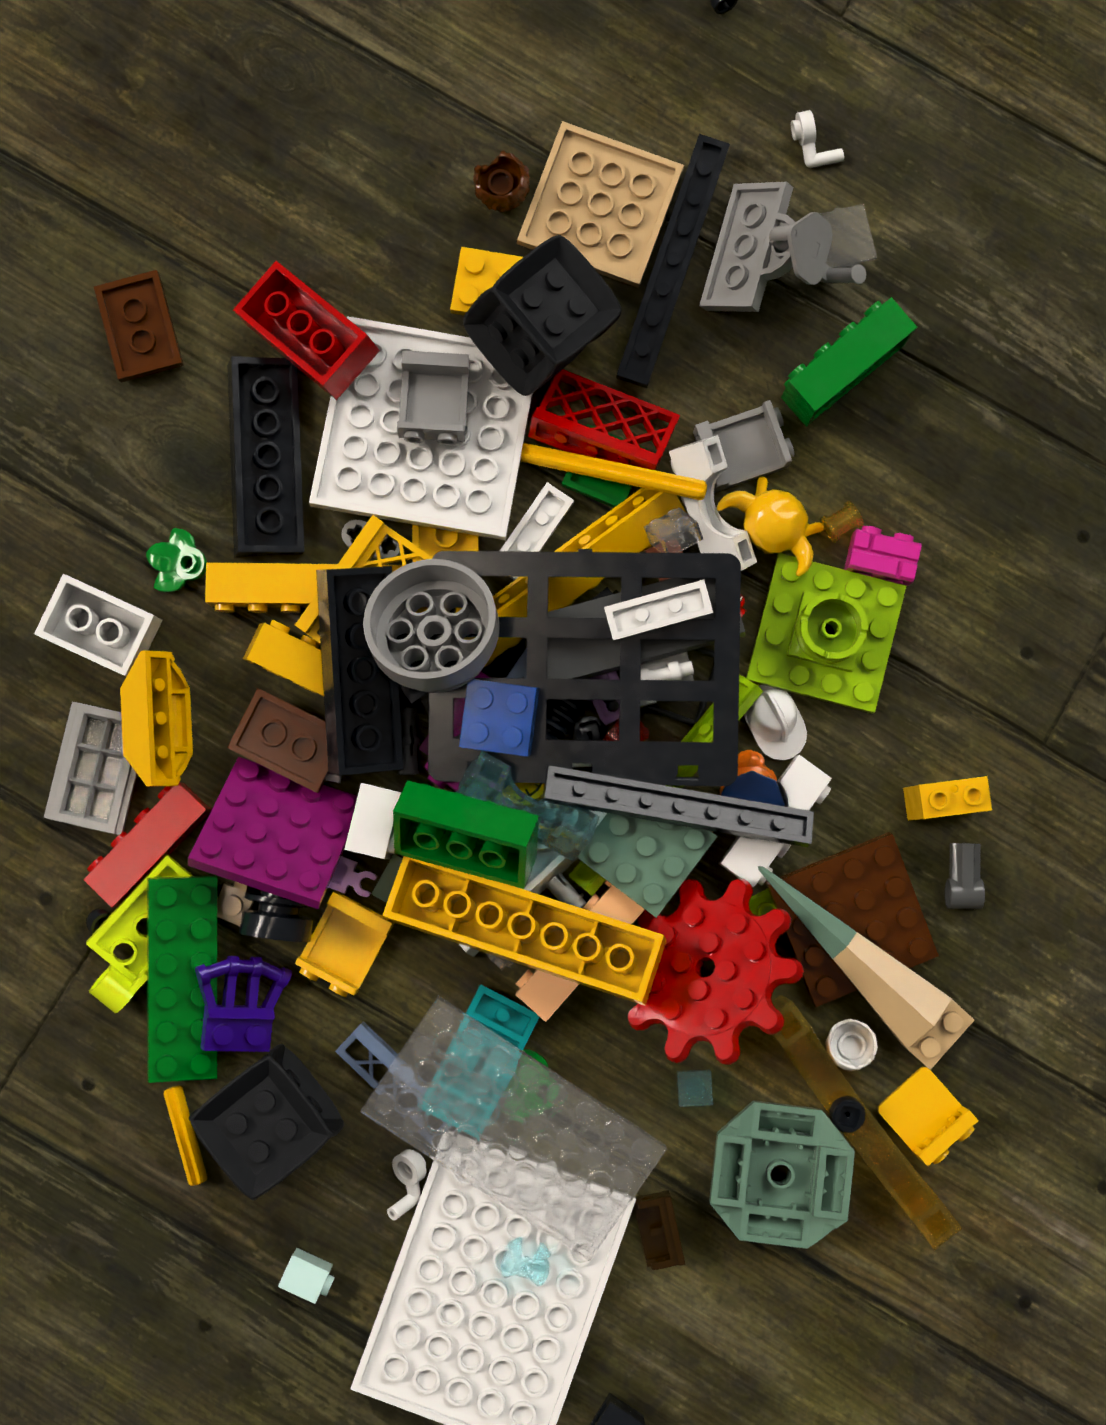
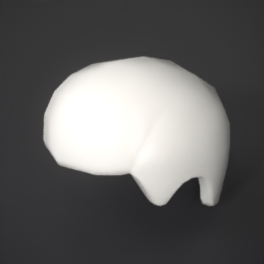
M846 1019L834 1024L825 1041L827 1055L834 1065L848 1071H856L868 1066L874 1060L878 1049L875 1033L867 1024L854 1019Z

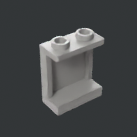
M402 351L401 364L403 372L399 421L397 422L399 438H404L406 442L422 443L424 439L437 440L438 443L443 445H455L457 441L465 442L470 372L469 355Z
M771 400L764 402L761 407L711 424L705 421L695 425L693 434L696 441L718 435L728 466L716 480L714 493L757 479L760 476L781 471L790 466L792 462L791 457L795 455L790 439H784L780 428L783 426V418L779 408H773Z

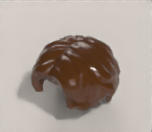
M503 150L489 165H477L474 168L475 195L489 210L493 209L500 213L511 211L520 206L526 199V195L530 191L529 168L514 154L506 153Z

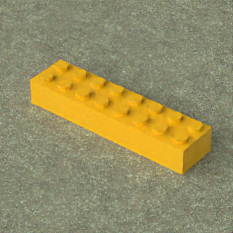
M403 856L382 915L391 922L646 1006L667 941L662 934L508 884Z

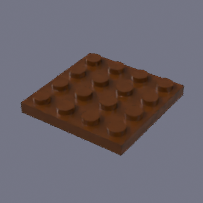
M891 832L877 836L779 877L908 968L939 956L895 838ZM766 882L775 908L784 909L790 914L791 925L785 934L795 959L803 965V980L813 1005L818 1007L856 991L857 988L771 884Z

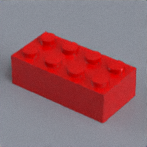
M278 261L272 264L233 309L250 329L336 401L380 351L365 332Z

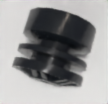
M262 890L261 893H245L244 898L259 903L258 910L242 911L240 934L292 942L311 941L313 919L299 915L300 908H310V906Z

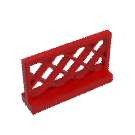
M562 369L555 375L539 408H536L531 419L528 437L566 452L657 470L680 415ZM563 381L575 386L577 391L563 395L559 385ZM599 395L604 397L607 403L594 407L589 397ZM582 399L586 409L572 412L568 402ZM561 405L566 415L559 416L547 411V409ZM630 407L635 409L637 415L624 419L619 409ZM612 411L617 421L603 424L598 414ZM591 417L596 427L584 426L579 424L577 420ZM658 418L668 422L669 425L667 428L655 431L650 420ZM642 423L647 433L634 437L629 426ZM622 429L627 439L620 440L610 436L608 432ZM652 440L657 451L653 453L641 448L639 444Z

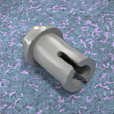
M561 872L545 885L558 901L582 908L587 903L583 899L585 895L583 893L579 895Z

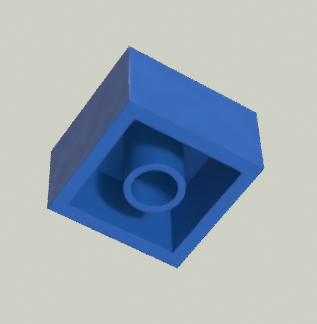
M472 679L467 683L459 747L530 756L540 688Z

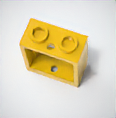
M987 776L903 788L908 821L992 810Z

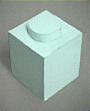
M296 1248L278 1287L315 1304L320 1294L326 1297L335 1278L329 1275L333 1264Z

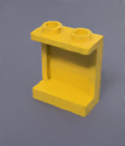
M334 891L327 902V908L311 935V941L307 943L295 964L301 967L299 973L313 981H317L320 977L331 983L329 986L330 990L343 997H347L348 993L351 995L358 993L395 923L342 893Z

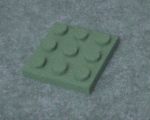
M607 813L575 856L657 918L717 836L709 830Z

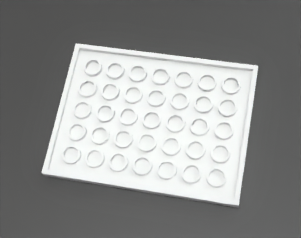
M446 1127L353 1380L351 1390L444 1425H556L632 1213L636 1197Z

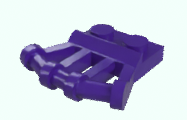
M228 956L226 960L209 966H205V964L196 966L195 972L205 1004L200 1049L203 1051L270 1052L272 1023L275 1019L274 1007L283 988L289 983L292 971L286 967L278 968L262 961L261 957L240 960L238 956ZM238 973H248L245 1005H234ZM225 974L222 1005H216L210 979ZM262 975L273 980V983L262 1006H257L259 980Z

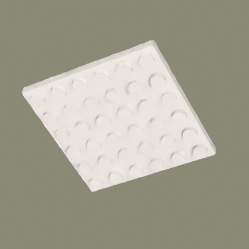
M347 316L352 323L370 337L380 351L337 401L332 396L330 397L309 500L310 507L368 517L374 515L379 519L506 541L533 393L523 396L514 390L480 352L470 337ZM402 351L469 355L470 372L465 442L457 441L455 445H443L438 443L437 440L424 439L422 443L406 442L404 438H399L397 422L399 421L403 372L401 364Z

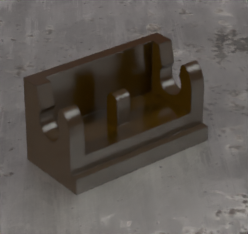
M669 1190L636 1197L634 1207L647 1267H651L652 1270L685 1265Z

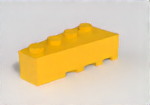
M272 620L270 625L267 623L259 624L243 660L251 664L255 663L268 672L284 679H289L298 686L324 697L321 650L318 649L320 643L306 635H302L301 639L289 635L290 628L275 620Z

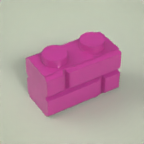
M862 526V530L856 529L851 536L844 570L906 586L913 583L922 547L921 543L913 542V536L903 533H895L894 537L881 535L882 530L872 526Z

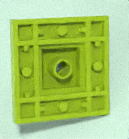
M778 553L746 679L753 683L871 714L875 713L906 586L813 561L809 570L798 577L796 575L798 568L797 558ZM825 626H831L834 630V634H828L825 630Z

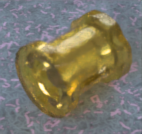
M851 501L845 502L844 507L832 515H824L820 518L824 531L834 543L840 540L841 535L854 527L861 528L864 523L861 514Z

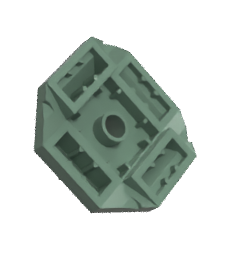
M753 1100L717 1132L709 1202L740 1241L808 1249L832 1230L837 1229L848 1221L855 1150L820 1108ZM777 1165H785L788 1169L787 1176L780 1181L771 1179L772 1169Z

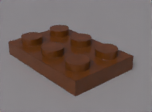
M157 270L94 286L116 374L121 383L184 366L161 277Z
M257 688L227 748L319 793L329 774L325 721Z

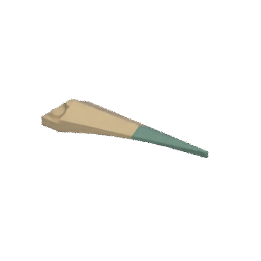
M758 866L761 874L830 955L899 1042L924 1066L931 1070L974 1022V1019L944 992L768 869Z

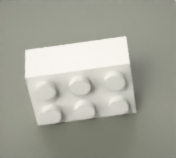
M63 574L34 634L127 677L140 651L149 650L162 620L151 613Z

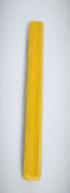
M523 443L520 461L524 463L697 500H703L707 492V484L704 480Z

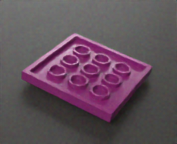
M238 757L188 857L187 866L319 909L344 851L358 796L323 785L320 792L316 793L256 762Z

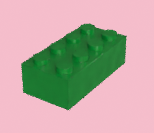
M892 297L883 304L880 301L875 302L865 311V317L860 320L858 325L854 321L851 322L838 334L840 337L833 343L834 345L827 342L814 353L813 356L815 358L807 367L802 363L788 375L789 379L784 383L786 388L781 398L805 427L903 348L913 335L917 326Z
M407 780L393 810L394 853L524 889L537 858L539 815L525 810L498 805L492 801H483L464 796L458 792L438 789L428 784Z

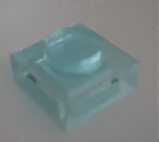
M710 1069L677 1071L679 1107L713 1105Z

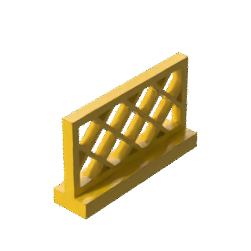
M372 515L334 569L363 568L376 565L382 567V564L402 561V566L407 565L406 560L421 558L426 560L433 557ZM387 535L399 543L401 556L381 559L379 547ZM403 546L411 551L412 554L405 555ZM376 552L377 560L370 561ZM317 592L295 626L321 644L320 635L318 634L320 632Z

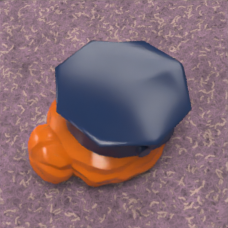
M753 750L741 751L738 754L737 778L729 786H720V795L784 806L785 803L777 784L776 775L773 770H770L765 765V759L762 754Z

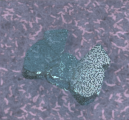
M522 1237L510 1241L507 1245L509 1250L506 1251L501 1261L500 1270L502 1277L507 1278L517 1275L530 1279L536 1286H542L549 1274V1261L547 1259L551 1256L545 1244L540 1243L533 1259H531L529 1256L522 1257Z

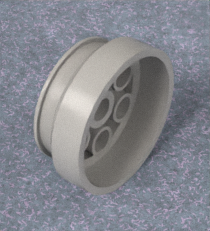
M426 559L398 568L379 583L367 602L363 618V628L366 642L375 662L390 679L418 691L440 693L451 691L467 684L482 671L493 654L498 641L499 616L489 587L477 573L454 561ZM422 607H428L426 611L422 613H416L418 609ZM453 608H462L459 612L449 613ZM404 633L409 634V635H408L406 638H404V639H401V640H397V639H396V638H397L399 635H401V634H404ZM435 634H443L439 639L430 640ZM469 634H477V636L471 640H464V638ZM415 661H423V663L417 667H410V665ZM449 661H458L454 666L444 667Z

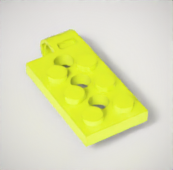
M168 854L157 863L86 941V945L110 963L109 967L94 982L89 993L115 1014L130 1001L137 990L147 981V935L140 933L137 929V923L141 919L147 918V878L193 876ZM121 943H127L131 945L134 953L130 958L122 960L115 956V947Z

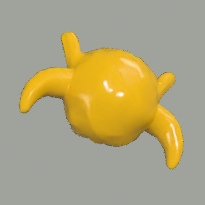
M760 476L757 480L755 495L746 491H734L726 494L717 505V511L719 512L733 507L745 513L744 530L748 532L751 543L757 549L762 550L765 554L782 553L783 551L790 550L798 561L796 575L798 577L802 576L809 570L812 565L813 550L806 537L822 532L824 526L821 522L808 524L809 518L806 510L794 495L776 489L767 491L768 480L766 477Z

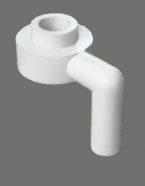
M811 110L796 113L795 120L791 121V132L794 141L799 140L802 146L805 165L813 168L843 162L844 152L842 148L816 153V126Z
M411 1149L404 1150L394 1157L392 1161L395 1175L406 1185L407 1195L387 1209V1214L392 1220H397L417 1205L421 1196L419 1181L426 1176V1162L421 1154Z

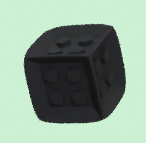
M556 235L533 249L507 270L493 287L482 293L464 315L463 325L473 343L502 378L518 393L528 396L572 362L587 344L603 335L618 320L622 309L612 290L583 254L565 237Z
M284 1044L275 1046L269 1054L235 1077L189 1116L192 1127L205 1148L234 1185L252 1201L257 1200L261 1195L271 1190L303 1165L331 1137L340 1133L344 1127V1121L327 1093L300 1059L285 1047Z

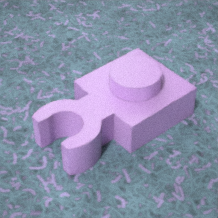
M341 856L328 888L346 894L350 885L353 886L358 895L369 897L371 892L362 889L361 881L366 877L376 880L377 875L370 871L355 872L358 862Z

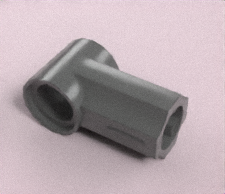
M950 843L949 878L945 885V903L948 909H983L985 887L983 880L980 879L981 844Z

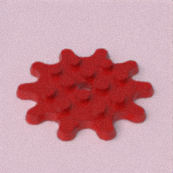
M694 879L685 880L679 887L680 904L674 913L669 916L659 914L656 918L644 910L637 919L639 927L662 934L667 941L646 1006L641 1004L634 1006L628 1013V1021L630 1026L637 1031L646 1030L654 1024L664 1025L668 1030V1038L664 1048L665 1055L673 1063L685 1061L689 1056L691 1048L696 1043L706 1041L712 1045L716 1059L720 1063L731 1065L739 1059V1036L745 1028L755 1026L766 1034L774 1035L781 1031L784 1026L782 1013L772 1004V993L779 985L797 983L804 973V968L800 961L794 958L779 956L775 947L779 936L789 929L791 917L786 910L781 908L773 909L762 916L754 915L749 908L753 889L752 885L745 879L733 880L724 895L718 900H709L704 894L703 886L699 881ZM703 961H714V972L708 977H701L700 969Z

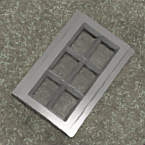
M72 701L44 818L120 835L124 832L137 779V773L123 756L121 712Z

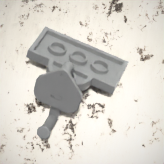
M788 182L734 184L699 306L706 311L759 312L767 281L783 276L792 267L795 275L808 285H815L819 281L823 283L862 284L866 279V270L860 264H856L852 268H831L826 264L832 243L831 225L818 212H811L797 222L786 215L794 188Z

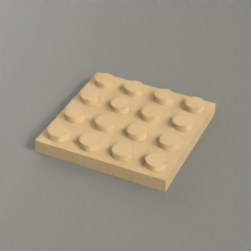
M562 121L519 233L517 244L533 250L549 238L562 235L583 254L598 274L639 288L684 165Z

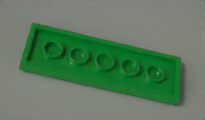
M217 876L147 878L148 1083L217 1079V1051H203L200 1049L205 1004L195 972L196 966L202 964L209 966L217 963ZM216 977V978L210 979V980H211L210 984H211L212 991H213L214 998H215L216 1005H217V977Z

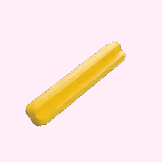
M181 1085L167 1088L163 1094L188 1184L195 1186L204 1183L208 1177L197 1137L189 1120L190 1112L183 1087Z

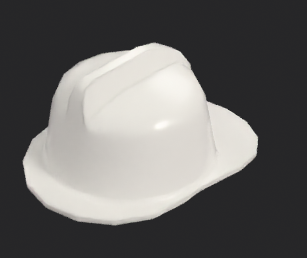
M760 685L759 687L763 690V693L744 714L746 723L764 754L777 760L794 758L802 751L806 743L807 730L804 720L787 691Z

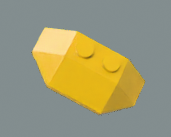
M140 651L120 688L123 756L146 786H178L181 780L180 776L185 771L193 755L190 687L182 671L174 662L175 658L172 652Z

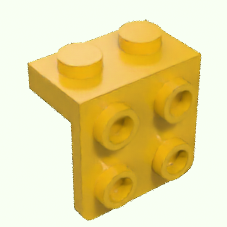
M920 1067L882 1101L877 1108L878 1113L918 1159L927 1166L931 1163L934 1165L945 1159L949 1154L948 1148L957 1140L961 1142L968 1138L975 1130L973 1125L979 1121L969 1109L957 1101L927 1067Z

